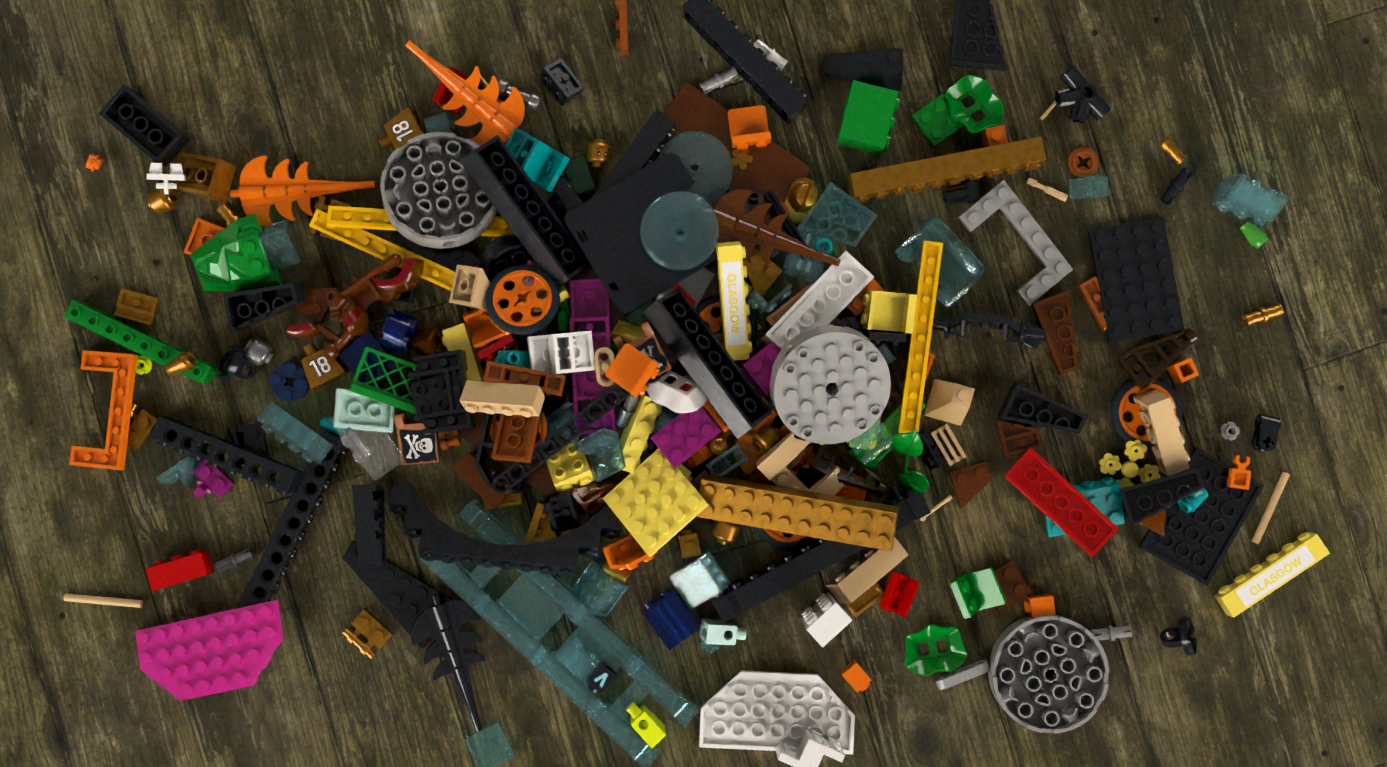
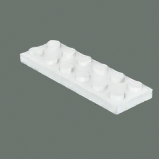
M847 251L838 258L841 259L839 266L831 265L766 333V336L771 341H774L781 350L798 334L815 329L817 326L829 325L874 278Z

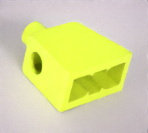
M632 702L626 707L625 711L631 716L630 725L651 748L666 736L665 724L645 705L639 708Z

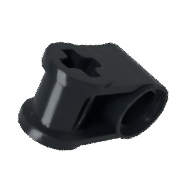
M1264 414L1257 415L1252 446L1255 450L1272 451L1275 449L1281 426L1279 417Z

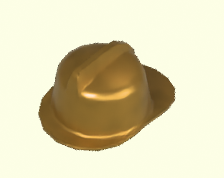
M799 178L794 181L785 199L784 204L787 206L789 217L794 223L807 220L818 200V188L809 178Z

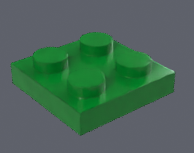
M941 94L911 116L933 148L964 126L961 122L952 119L949 102L944 94Z

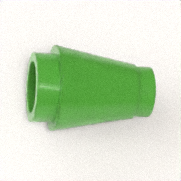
M1249 221L1239 228L1251 247L1254 246L1256 249L1269 239L1266 236L1267 233Z

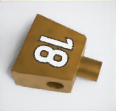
M408 107L384 125L388 135L378 140L383 149L392 145L397 149L406 144L407 140L424 133L412 110Z
M314 343L303 347L307 357L303 358L301 362L312 392L345 376L343 368L334 358L329 357L324 349L318 351Z

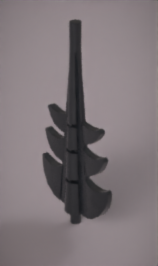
M439 594L431 596L434 605L422 611L413 622L411 643L415 646L424 638L434 637L435 641L425 651L423 663L426 665L434 658H444V661L436 667L433 680L436 681L443 675L451 673L470 713L475 731L479 732L483 730L476 708L468 666L476 662L485 661V658L476 652H465V648L472 643H482L483 639L472 631L461 630L460 627L468 621L481 620V617L477 610L467 602L461 600L441 602Z

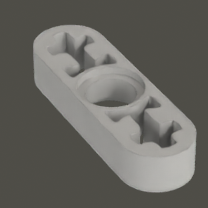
M986 659L980 660L936 678L935 681L939 690L947 689L990 671V666Z

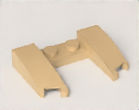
M790 432L756 461L757 468L769 480H772L780 487L835 496L844 486L843 482H838L837 474L840 473L838 466L809 489L802 483L787 465L810 441L794 437L795 434L793 432Z

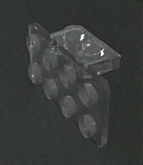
M332 416L329 420L332 426L334 422V416ZM350 427L346 429L334 428L340 435L344 446L353 453L352 456L355 461L363 466L374 481L405 460L386 432L355 430Z

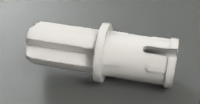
M759 39L753 44L756 49L760 48L766 54L765 58L770 63L773 61L780 68L779 71L787 64L788 61L781 57L775 51L776 49L772 50Z

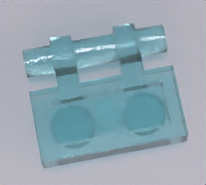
M878 419L863 434L846 442L856 454L864 450L866 454L860 459L864 464H867L870 460H875L877 458L876 455L881 451L891 447L890 444L892 443L893 436L890 434L885 439L883 438L882 434L887 429ZM877 439L880 443L873 449H870L868 445Z

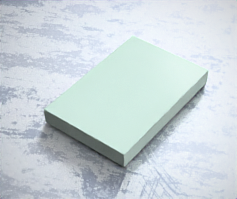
M337 388L333 428L392 433L395 407L354 393L348 389Z

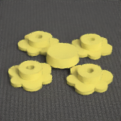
M1138 439L1134 442L1128 441L1126 443L1127 449H1125L1124 453L1131 461L1121 465L1119 457L1113 456L1111 453H1106L1103 459L1099 460L1101 465L1100 471L1104 474L1109 473L1113 475L1121 469L1125 477L1121 480H1116L1121 485V489L1133 486L1134 484L1131 483L1129 478H1133L1137 474L1141 477L1140 481L1142 483L1160 478L1157 465L1145 464L1144 468L1139 469L1138 465L1133 462L1138 458L1143 459L1144 453L1147 451V446L1141 444V441Z

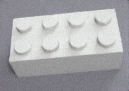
M829 592L827 594L822 593L815 600L817 603L814 606H808L801 613L803 616L800 618L806 630L822 647L852 621L850 616Z

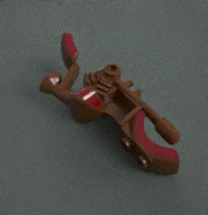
M393 254L381 261L378 267L366 273L359 280L352 276L351 280L353 283L351 286H347L346 282H342L343 291L339 292L334 289L326 293V300L331 311L330 320L342 322L345 326L339 334H336L324 325L318 324L315 326L309 322L289 326L287 334L298 338H313L324 333L332 339L324 341V351L329 357L336 359L340 354V350L354 336H362L369 331L370 324L367 307L377 300L390 302L399 298L401 293L414 289L417 283L420 282L419 279L423 273L424 261L418 258H408L401 272L396 277L389 280L375 277L384 271H390L402 263L401 256Z

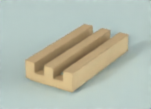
M948 424L931 432L936 445L949 466L966 457ZM944 429L946 430V432H947V434L949 435L951 441L953 442V444H954V446L956 447L958 453L960 454L959 456L956 455V453H955L954 449L952 448L950 442L948 441L947 437L945 436V434H944V432H943ZM937 433L942 437L954 459L951 460L936 435Z

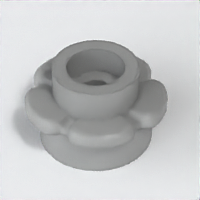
M1227 422V424H1223L1220 428V434L1226 440H1235L1240 433L1239 427L1234 422Z

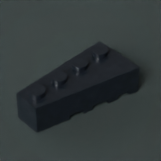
M305 282L223 294L230 332L242 331L308 301Z
M1013 382L997 415L1000 419L1076 433L1081 432L1088 418L1087 414L1016 382Z
M1199 468L1119 490L1132 527L1204 488Z
M377 484L352 485L356 530L355 542L357 543L355 560L358 566L362 567L386 565L384 488Z

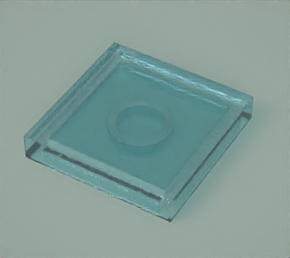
M500 721L464 739L477 767H496L516 756Z

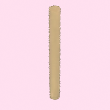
M1282 472L1251 542L1259 545L1290 474Z
M67 593L64 594L63 598L64 601L135 608H142L143 600Z

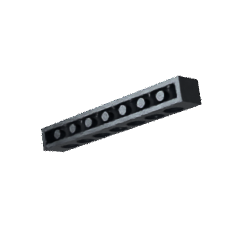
M158 416L150 437L157 440L156 443L161 446L168 447L170 445L174 447L173 450L182 454L187 452L191 454L190 457L193 459L207 460V464L213 467L222 466L225 468L224 471L228 473H239L242 475L241 478L248 481H253V479L259 481V485L265 488L274 487L277 493L283 495L296 493L304 472L170 417ZM175 432L177 433V438H176V439H174V433H175ZM192 438H193V440H194V445H193V446H191V444H190V441H191ZM209 445L211 446L210 453H208L207 451ZM226 452L228 453V459H227V460H225V458H224V454H225ZM243 458H244V460H245V466H244V467H242V465H241V461H242ZM260 465L263 468V472L261 475L258 472V468ZM277 472L280 474V479L278 482L275 478Z

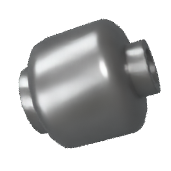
M260 337L251 338L243 349L245 358L258 366L262 365L263 362L268 363L274 355L271 353L272 345Z

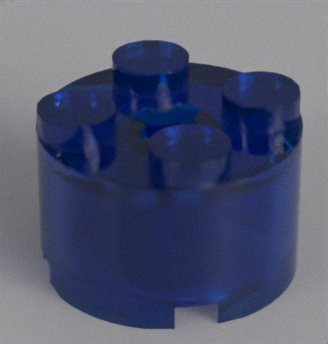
M393 309L394 314L390 313L383 325L381 332L384 333L383 339L379 338V345L407 354L411 347L410 340L412 336L415 337L419 330V326H417L418 320L413 316Z

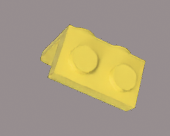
M579 440L568 443L546 461L553 484L559 493L596 481Z

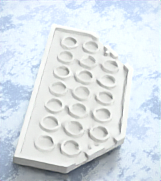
M741 670L701 706L699 747L776 751L778 744L784 745V743H787L797 751L805 731L811 732L815 730L822 734V738L827 740L832 738L840 742L844 754H853L855 715L818 674Z

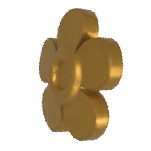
M734 149L732 155L736 158L731 160L732 165L737 166L739 164L740 169H746L747 163H752L753 157L748 155L749 149H742L741 153L739 150Z

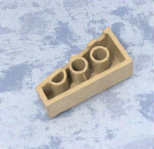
M1155 389L1134 396V402L1139 403L1142 409L1141 412H1138L1140 418L1148 426L1146 430L1147 437L1155 445L1152 447L1160 471L1167 476H1171L1190 469L1188 463L1190 457L1184 449L1185 439L1179 431L1178 426H1180V422L1173 410L1175 408L1173 399Z
M894 538L892 551L871 548L864 553L863 558L852 563L846 571L840 573L826 585L840 604L855 601L908 556V553L896 538Z

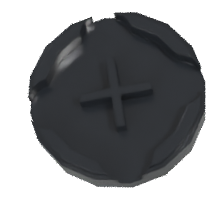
M237 344L232 345L231 352L227 351L219 364L218 371L221 373L217 374L218 379L226 382L233 375L245 380L253 378L256 374L255 364L242 358L243 348ZM247 364L250 367V373L243 375L241 368Z
M1181 617L1179 627L1168 628L1161 632L1160 639L1165 647L1183 646L1187 656L1197 653V639L1192 634L1195 628L1190 617Z

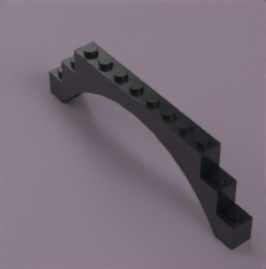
M393 483L389 499L391 512L398 515L406 514L403 524L405 535L413 538L421 537L418 552L420 558L426 561L459 562L467 566L476 564L485 568L493 566L501 567L504 570L520 569L523 572L537 571L546 575L554 573L569 577L571 575L576 576L579 555L587 558L598 557L601 536H605L608 539L621 537L622 522L610 507H604L585 524L565 535L544 542L506 545L477 540L457 532L439 520L425 506L413 485Z

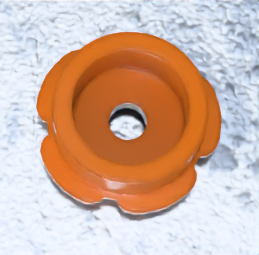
M90 154L86 168L91 169V172L101 168L103 160L100 159V155Z

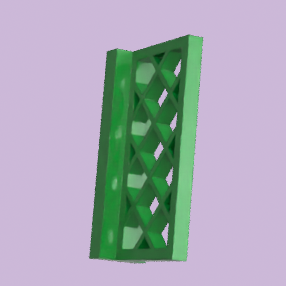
M365 346L348 390L417 415L412 391H410L407 381L414 378L405 379L401 369L410 366L415 373L417 365ZM368 351L376 354L379 362L368 366L365 360ZM393 360L397 368L387 373L383 362ZM380 364L385 374L374 378L370 368ZM368 370L372 380L365 383L357 381L359 374ZM399 371L403 381L392 385L388 375ZM386 376L390 387L385 389L378 388L376 381ZM404 383L409 393L399 396L394 387Z

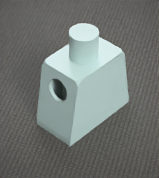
M701 619L700 638L706 644L735 645L736 639H746V628H737L734 622L726 621L723 623L722 620Z

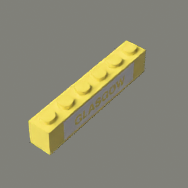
M739 241L716 243L723 346L734 361L750 359L749 353H752L751 341L748 342V334H751L750 323H747L750 309L749 304H746L745 297H748V286L744 285V278L747 277V268L743 266V258H746L745 246L742 247Z
M1305 532L1299 535L1298 540L1294 543L1284 545L1279 553L1269 555L1261 565L1257 564L1251 567L1250 572L1246 575L1236 577L1231 585L1221 587L1218 590L1219 593L1214 595L1226 615L1234 618L1329 555L1330 552L1317 534Z

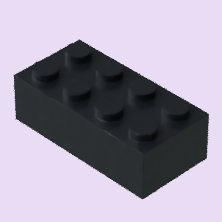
M125 84L99 112L104 119L156 163H162L164 167H167L190 140L185 133L136 91Z

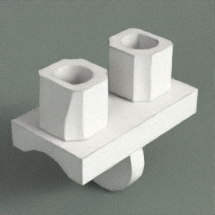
M151 163L147 179L164 180V183H156V189H164V194L169 195V189H177V183H169V180L186 181V175H183L182 164H170V174H163L162 163Z

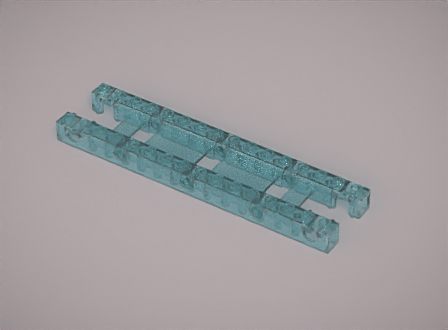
M475 499L470 501L458 514L462 518L461 521L466 522L480 535L479 538H483L486 542L523 545ZM420 556L418 557L642 767L650 766L659 756V749L656 748V745L651 748L646 744L626 719L629 714L625 709L630 703L634 702L638 706L650 694L660 703L661 708L664 707L677 719L678 724L681 723L685 727L698 714V707L554 573L546 575L537 571L523 572L520 569H516L522 575L499 600H495L485 590L484 586L496 575L501 567L492 566L491 568H485L477 565L469 573L459 562L426 561L420 558ZM565 614L578 628L555 652H551L541 643V638ZM603 661L615 672L621 667L634 679L612 705L604 702L597 693H594L587 686L589 684L587 683L588 677Z

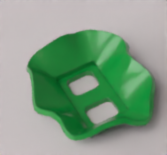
M966 75L945 92V98L949 102L952 119L964 124L970 133H977L988 127L1000 126L1002 124L1003 103L992 92L991 86L986 80L974 75ZM971 96L975 104L968 108L964 107L961 100ZM977 111H982L986 118L978 123L975 122L971 115Z
M928 624L921 630L909 633L905 637L904 666L916 674L929 676L938 671L952 672L967 658V651L961 633L955 626L942 627ZM946 640L948 650L941 653L937 652V641ZM927 643L929 654L919 656L917 645Z

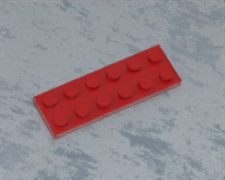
M1029 448L1004 475L1015 488L1090 557H1093L1119 529L1032 448Z

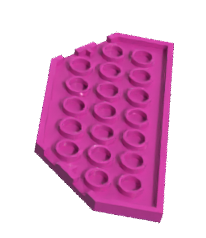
M278 600L135 631L140 670L180 701L254 686L258 681L261 671L266 668L273 657V652L284 639Z

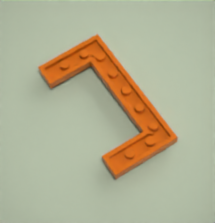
M83 350L82 370L114 372L105 449L71 446L69 465L125 470L138 355Z

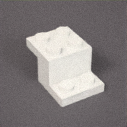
M592 331L527 337L530 369L553 374L595 370Z
M815 730L811 732L805 731L797 751L787 743H784V745L778 744L776 748L778 760L793 767H818L823 755L842 762L845 757L840 742L829 738V740L822 738V734Z

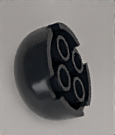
M505 234L492 239L484 247L479 258V268L484 270L489 282H491L505 268L526 264L529 259H534L515 234ZM511 281L504 284L505 290H511L515 287V284Z

